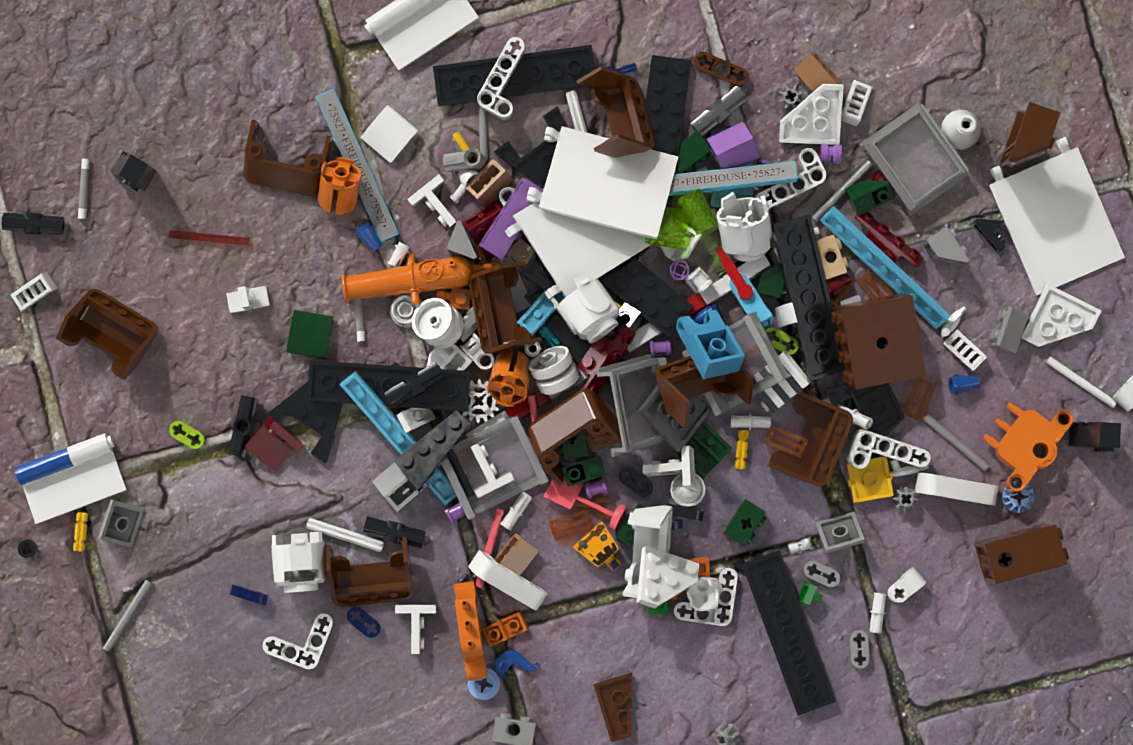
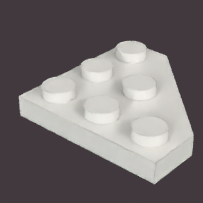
M822 84L780 120L779 142L839 145L843 84Z
M1046 284L1024 328L1021 339L1040 347L1093 329L1101 310Z
M645 546L642 548L637 603L657 608L662 603L698 582L699 563Z

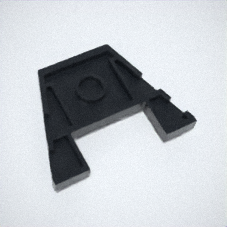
M558 106L543 116L549 127L554 128L556 131L560 132L561 127H565ZM508 141L496 149L494 153L544 189L557 142L544 141L526 155L520 157Z
M306 382L264 415L261 421L265 422L271 416L278 423H281L287 413L322 435L311 454L327 463L343 403L307 401L308 382Z
M889 383L857 390L849 386L825 389L832 405H837L852 398L859 413L873 419V423L868 431L886 436L905 418ZM867 436L861 439V444L867 441ZM857 454L856 457L860 461L861 455Z

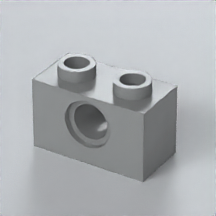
M501 713L500 716L496 715L492 741L513 745H532L536 722L532 721L531 717L520 716V719L512 718V714ZM510 725H518L520 732L517 735H512L508 730Z

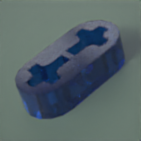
M232 584L229 593L230 595L262 605H266L269 596Z
M352 607L347 612L348 621L365 636L373 638L380 633V623L361 607ZM360 611L361 613L359 616L364 621L361 622L358 619L353 621L351 619L353 617L351 612ZM367 622L369 625L376 624L375 629L377 632L369 634L367 632L368 627L364 623Z

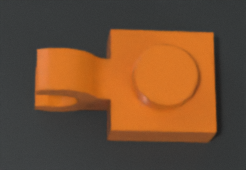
M455 288L452 289L451 293L437 291L436 298L450 301L449 305L453 308L469 310L471 293L467 289Z

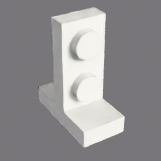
M438 174L407 200L415 207L423 199L427 198L428 200L425 203L431 211L436 209L440 214L438 219L443 226L446 227L448 225L452 228L456 225L455 219L433 193V191L445 183Z
M243 286L238 287L236 292L226 293L230 313L270 306L267 286L251 289Z
M479 443L471 446L488 483L474 489L478 498L514 480L511 471L496 478L495 475L498 472L493 463H488L486 457L489 455L484 445L480 446Z
M689 445L682 448V462L678 459L669 460L668 463L661 464L660 461H651L649 465H643V474L648 477L682 474L683 486L687 489H696L694 449Z
M396 604L395 613H411V654H420L421 649H424V637H421V629H424V617H421V613H437V604Z

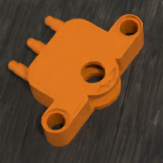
M1009 402L1006 407L1018 418L1012 426L999 418L995 420V424L1006 432L1000 442L988 434L983 436L986 443L995 448L997 459L1013 471L1005 482V488L1009 493H1019L1025 488L1037 470L1047 468L1057 456L1056 444L1073 423V415L1070 411L1061 410L1049 421L1034 410L1023 411ZM1059 416H1064L1067 419L1066 425L1059 423ZM1034 446L1043 447L1045 450L1044 458H1037L1033 454ZM1011 480H1018L1020 482V488H1013L1011 486Z
M474 581L454 584L455 607L467 681L486 679L487 669Z

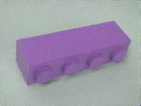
M526 178L520 180L478 245L500 260L503 257H508L512 250L510 246L514 240L518 241L523 231H519L509 238L505 230L516 223L513 215L533 204L526 201L529 187L536 188L540 192L544 191Z

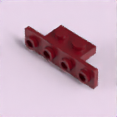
M867 211L859 216L856 214L854 218L869 229L865 236L894 263L900 256H903L915 267L921 264L923 260L921 254L916 249H911L906 245L901 237L891 233L885 224L876 221L870 212Z
M623 326L614 341L602 337L591 345L577 366L579 370L590 376L582 389H591L598 395L601 387L610 376L597 377L596 369L618 363L636 336L631 329Z

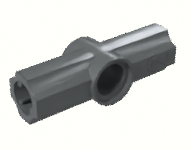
M738 86L734 87L723 98L713 102L702 115L691 123V126L701 136L705 135L714 126L721 124L730 117L734 110L748 100L747 96Z

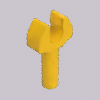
M459 131L452 135L462 152L470 149Z

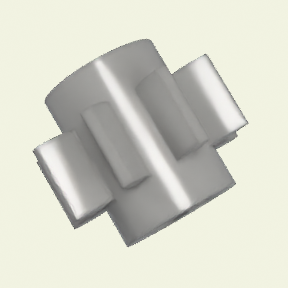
M785 85V92L779 91L778 94L782 96V99L778 103L783 102L785 104L784 109L788 106H792V109H794L796 102L799 104L802 102V100L798 99L802 92L795 90L796 85L792 89ZM788 93L795 96L793 102L790 99H785Z
M904 487V492L897 489V497L892 498L897 500L898 503L895 508L903 506V512L907 511L908 506L914 509L913 502L918 501L917 498L913 497L915 490L907 492V487ZM909 495V503H901L903 500L901 496Z
M725 722L715 730L717 733L715 739L719 745H736L740 741L738 738L740 734L739 729L734 724H727Z

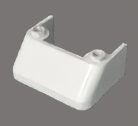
M662 505L638 508L633 513H630L628 524L632 525V529H635L633 560L630 569H626L625 581H628V585L623 591V596L637 598L642 548L649 546L670 553L672 506Z

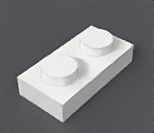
M410 408L397 415L406 433L436 419L432 410L425 408Z

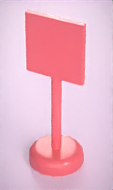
M565 476L562 485H559L552 479L543 496L544 498L571 510L574 502L578 500L611 516L610 529L613 531L618 529L628 506L620 504L615 512H612L579 496L584 485L583 483L568 487Z

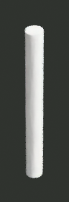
M1051 356L1046 361L1048 365L1111 408L1116 405L1117 402Z

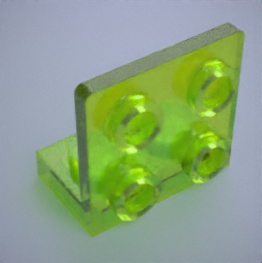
M700 189L678 199V205L683 215L697 235H703L718 225L716 216L711 211Z
M666 206L657 240L646 237L645 243L685 250L690 245L691 238L686 236L689 211Z

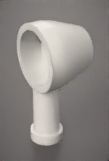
M466 169L458 172L462 184L450 196L454 202H459V199L467 190L465 186L479 173L478 171Z

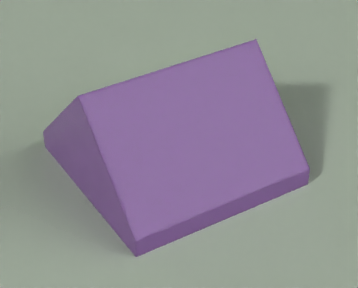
M744 122L707 138L708 144L721 169L742 167L760 158L754 139Z

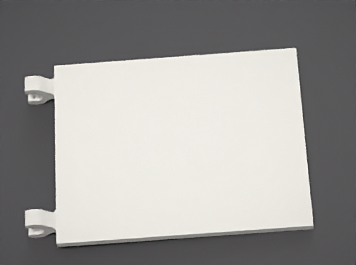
M563 126L560 132L554 128L547 127L544 141L557 142L544 191L540 192L536 188L529 187L526 201L532 203L540 202L539 209L657 240L678 156L650 149L642 153L613 158L594 151L596 146L609 138Z
M1066 137L1056 141L1061 151L1060 155L1007 178L1003 177L1000 166L990 169L995 179V183L989 185L1036 296L1042 294L1046 284L1056 288L1125 258L1079 149L1076 147L1071 150Z
M535 202L513 215L516 223L505 230L509 238L517 232L523 231L554 279L556 285L544 292L548 299L559 292H562L566 298L578 289L573 281L575 278L586 273L591 280L597 279L664 237L660 230L656 240L539 209L540 202Z

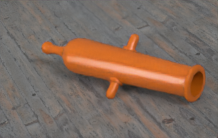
M409 252L407 254L406 266L351 276L342 274L343 295L345 302L348 304L350 300L410 294L412 304L418 305L421 292L465 287L469 285V278L472 274L502 263L496 260L488 264H472L470 260L463 256L429 259L416 263L414 253Z

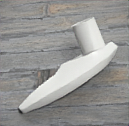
M965 307L954 312L943 324L941 338L948 336L957 327L961 316L967 310Z
M898 460L890 461L893 469L892 476L895 477L918 473L929 468L928 466H906L900 468Z

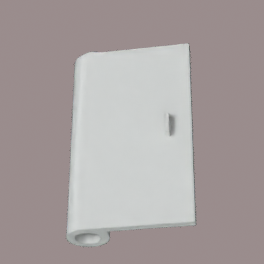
M395 0L366 19L367 24L364 26L370 36L373 34L376 36L400 71L479 19V17L467 0Z

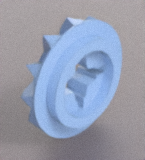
M1011 482V486L1018 489L1020 488V482ZM1029 484L1020 491L1021 495L1027 496V498L1021 499L1020 506L1017 499L1010 498V496L1017 494H1011L1006 488L1004 489L1002 500L1008 510L1022 513L1031 508L1035 495L1033 488Z
M486 668V679L493 686H486L483 692H481V685L475 681H482L483 679L468 681V689L477 699H491L500 688L498 675L489 668Z

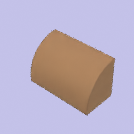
M815 51L810 53L793 69L812 92L822 84H839L841 82Z
M492 159L465 188L483 207H486L513 179L504 168Z
M515 532L496 556L495 560L516 574L521 575L539 551Z

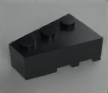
M122 151L111 169V172L123 178L122 183L137 192L139 189L145 191L157 172L147 163L125 151Z
M1073 422L1069 431V446L1092 447L1094 452H1114V448H1120L1121 423Z

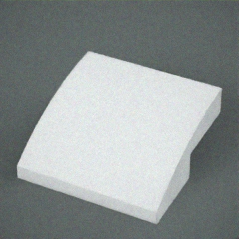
M387 105L360 138L392 163L419 130Z

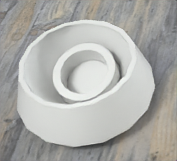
M410 294L398 295L390 306L392 320L401 327H412V317L419 304H412Z
M679 474L671 483V496L681 506H696L705 496L706 488L704 481L695 474L696 489H687L683 486L682 474Z

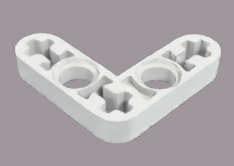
M724 568L720 572L718 580L723 585L726 584L723 574L731 571V575L734 576V579L729 581V586L733 585V590L722 588V592H730L731 600L724 603L719 597L717 606L708 610V617L706 619H699L695 609L693 612L694 619L690 618L691 614L688 613L681 617L677 609L685 605V609L692 610L689 602L677 603L674 607V615L684 621L718 626L728 625L733 614L737 586L736 571L732 568ZM718 604L723 606L730 605V610L725 609V615L728 616V619H724V622H720V619L717 618V614L722 612V608H718Z
M322 613L316 617L305 647L270 636L264 640L263 650L269 655L297 666L313 669L319 663L333 626V618L328 613ZM327 617V621L330 623L329 626L326 625L323 629V632H327L326 636L321 632L314 631L315 628L320 629L321 623L319 619ZM315 635L322 638L323 642L319 647H315L311 643V639ZM274 640L275 645L279 647L284 643L285 646L281 651V655L278 654L280 650L276 648L270 651L267 642ZM288 647L295 648L296 656L294 658H288L285 655V650ZM300 650L304 651L302 656L308 657L310 654L313 655L312 659L315 660V663L307 665V661L304 659H300V662H297Z

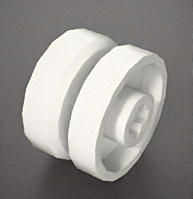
M431 298L419 304L414 311L412 328L416 335L434 348L443 349L450 347L458 341L463 332L464 322L460 312L447 302L439 298Z
M555 346L546 349L529 362L528 368L533 378L536 379V384L542 394L548 395L561 392L573 385L579 378L580 372L572 361L573 358L567 347Z

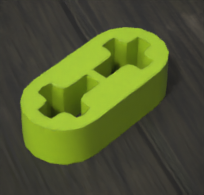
M773 327L765 330L766 334L767 332L771 333L774 331L775 337L780 339L779 342L771 341L774 349L784 352L786 346L781 344V342L788 343L792 341V345L795 348L787 352L789 355L796 353L799 346L795 338Z
M175 421L170 425L169 433L173 438L193 449H200L204 446L205 436L200 431L182 421ZM181 424L182 430L187 432L186 435L181 433L176 435L174 427ZM189 434L194 437L199 435L201 443L193 445V440L188 438Z

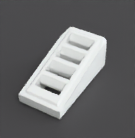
M856 80L853 81L842 108L841 121L858 126L872 90L871 86ZM857 89L862 92H865V95L857 93L854 90ZM852 97L862 100V102L852 99ZM849 104L852 105V106L858 107V108H860V109L857 110V109H855V108L849 107Z
M45 272L12 293L11 297L22 312L55 291L57 287L49 274ZM35 284H36V286L38 287V289L40 290V292H41L40 294L38 293V291H37L36 288L34 287ZM27 289H29L32 295L34 296L33 299L29 295ZM21 293L28 301L26 304L20 296Z
M957 329L943 343L971 372L987 358L982 351ZM959 337L961 340L952 347L950 344ZM965 343L966 346L958 352L957 349ZM970 348L972 352L964 358V353ZM976 354L978 357L970 363L969 360Z

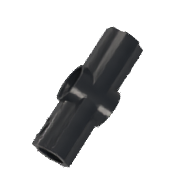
M3 213L1 225L2 230L21 231L26 234L39 235L42 233L60 235L64 232L65 220L64 217L44 216L40 213Z
M435 362L420 372L417 371L409 375L400 384L384 394L394 408L407 399L414 398L428 389L427 387L446 376L438 363Z
M241 395L228 450L230 455L244 458L246 456L247 449L245 444L249 441L253 430V421L258 403L257 398ZM241 421L248 423V429L245 432H241L238 428V424Z
M369 516L366 518L363 533L367 535L377 536L385 541L396 544L403 543V537H407L408 545L422 548L426 533L423 530L407 527L402 523L390 520L384 521Z

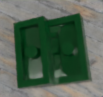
M294 310L286 352L326 359L333 316Z
M704 420L685 444V446L689 445L694 449L695 472L703 479L732 449ZM681 451L675 452L678 456L682 458Z

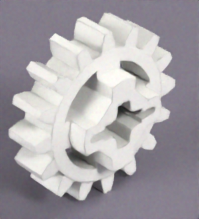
M478 379L477 384H474L472 380L470 381L469 396L471 400L469 410L465 411L462 415L463 417L470 415L469 421L476 418L477 423H480V418H483L487 422L488 415L495 417L492 413L493 410L499 411L496 407V400L493 397L491 408L487 405V398L490 397V393L488 394L487 390L489 381H486L484 385L481 379ZM484 388L486 390L482 393H476L473 389ZM486 394L482 400L484 404L482 406L478 404L472 408L476 402L474 398L476 396L480 398ZM476 409H481L485 413L481 415H476L472 412H474Z

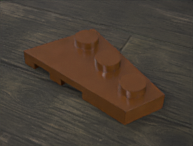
M632 672L594 683L593 685L611 742L631 737Z

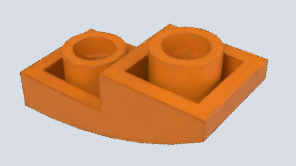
M519 611L482 628V631L489 646L492 647L528 630L529 627L522 612Z

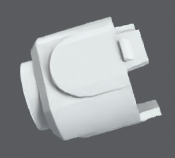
M732 192L721 199V208L717 213V221L722 248L725 253L733 255L739 261L749 262L760 259L771 248L770 238L772 237V229L768 212L770 209L765 196H761V199L751 197L736 199L735 194Z
M584 273L573 280L578 289L560 303L554 297L551 299V302L554 305V309L558 311L574 335L577 334L580 339L588 340L591 344L607 335L618 325L615 318L618 317L620 309L599 279L591 280Z
M310 532V542H308L307 533L291 534V544H283L282 534L272 535L271 549L274 582L278 586H283L284 593L319 590L318 583H323L327 579L325 542L322 539V532Z

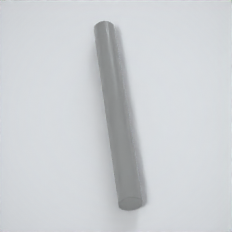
M478 104L480 152L488 160L487 111L483 110Z
M867 160L812 216V219L818 222L846 194L845 188L856 184L873 167V164Z
M929 414L923 418V421L983 471L987 470L990 466L934 418Z
M147 579L144 581L103 646V649L108 652L111 651L152 586V582Z

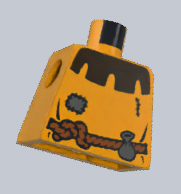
M602 521L573 546L575 550L597 567H600L605 562L613 571L621 564L614 556L619 547Z

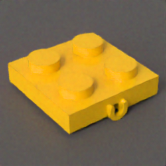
M886 456L870 459L868 465L862 469L846 463L849 476L847 481L848 486L851 487L853 503L894 496L891 483L893 477L892 472H889Z

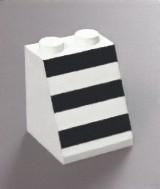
M786 350L778 355L785 370L792 376L757 394L762 400L760 404L767 412L769 410L772 413L811 382ZM768 364L753 376V385L773 374Z

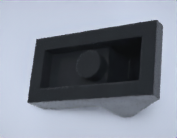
M974 220L972 222L974 227L997 254L1006 248L1004 238L999 233L995 234L993 232L1005 221Z

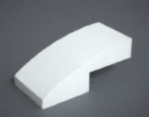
M793 303L774 308L779 328L797 323Z

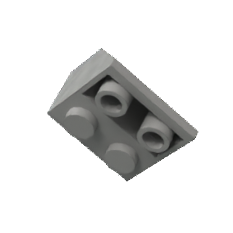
M945 227L922 243L933 260L962 265L969 261L967 257L969 256L968 251L963 245L960 246L956 241L958 237L952 228L948 229V227Z
M1010 306L1003 308L1002 311L999 310L995 321L998 323L997 328L992 330L989 341L992 342L990 347L1016 354L1029 315Z
M395 462L372 481L396 512H399L428 487L425 482L422 490L418 492Z

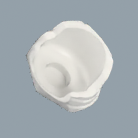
M699 576L698 582L687 588V597L690 600V605L697 611H706L717 606L722 593L721 583L717 578Z

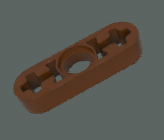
M700 52L694 58V66L699 71L738 87H742L748 82L749 74L744 68L707 52ZM704 56L707 62L712 63V60L716 62L712 67V71L708 70L710 68L709 65L704 64L702 67L697 59H702ZM718 64H724L727 67V72L724 75L717 74L715 68ZM733 68L732 73L736 75L740 72L743 73L745 80H741L739 83L736 82L737 78L732 75L730 79L726 77L729 75L730 69Z

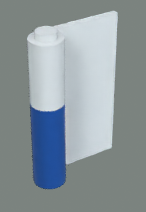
M104 433L14 467L17 480L23 486L35 524L127 490L112 449L115 445L111 435L107 436Z

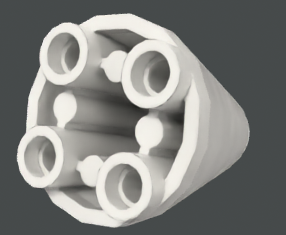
M959 109L952 111L944 118L941 124V131L954 149L964 150L970 148L978 141L981 134V125L973 113ZM963 122L965 125H969L967 129L962 126Z

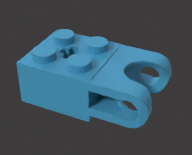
M716 310L706 311L703 324L695 323L690 316L678 318L677 332L703 379L740 371L745 355L728 325L725 326Z

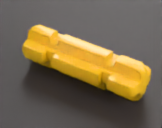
M747 430L738 431L737 438H739V441H737L736 469L743 470L746 468L745 458H747V439L749 438V431Z
M78 512L76 516L78 523L75 526L74 536L76 543H74L73 550L83 552L85 551L84 541L86 540L88 513Z

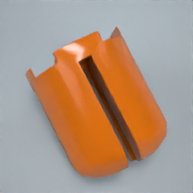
M337 157L336 160L330 161L327 164L325 162L322 165L318 202L323 210L330 214L336 197L335 215L350 213L356 206L361 170L359 171L358 167L354 165L353 160Z
M514 350L501 352L494 361L487 390L488 394L490 393L496 400V403L504 407H514V404L520 403L522 400L525 401L532 375L528 368L531 360L525 353L518 351L514 372L510 371ZM507 386L510 387V391H509V392L506 391V387H507Z

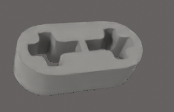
M808 561L803 567V573L806 577L827 587H835L840 582V575L836 570L819 562ZM815 564V568L821 571L820 575L816 573L809 575L807 567ZM833 572L836 581H831L828 584V579L822 575L823 573L830 575Z
M854 630L849 637L850 660L853 666L861 669L865 668L869 663L868 636L862 630ZM858 633H860L861 637H864V641H861V648H858L857 642L853 641V638L857 637ZM858 650H861V656L865 657V661H862L861 665L854 661V658L858 657Z

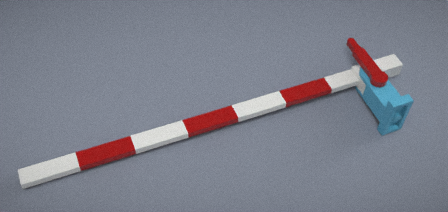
M718 248L716 252L727 274L708 286L703 292L687 299L693 305V308L686 316H692L732 291L746 315L757 312V317L764 330L775 324L773 315L750 282V280L771 268L765 255L760 259L746 262L736 268L731 258L726 256L723 249ZM650 323L644 325L636 331L633 342L623 355H628L662 333ZM579 370L580 376L577 381L569 388L555 394H542L540 390L534 392L531 395L536 397L537 409L589 378L588 375ZM526 397L525 401L522 400L520 403H516L514 407L508 408L466 434L469 438L512 416H517L519 420L530 414L528 398ZM494 434V435H492V436H490V437H488V438H486V439H484V440H482V441H479V442H477V443H479V445H480V444H482L483 442H485V441H487L488 439H490L491 437L495 436L496 434Z

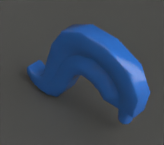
M507 650L501 653L494 661V670L498 675L501 674L503 679L506 678L504 672L508 671L512 664H517L527 672H533L539 666L537 662L535 665H531L516 650Z

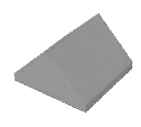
M461 220L457 221L447 246L448 252L463 256L474 262L478 261Z
M110 500L98 539L132 547L144 509L118 500Z
M855 512L816 522L824 553L865 542Z

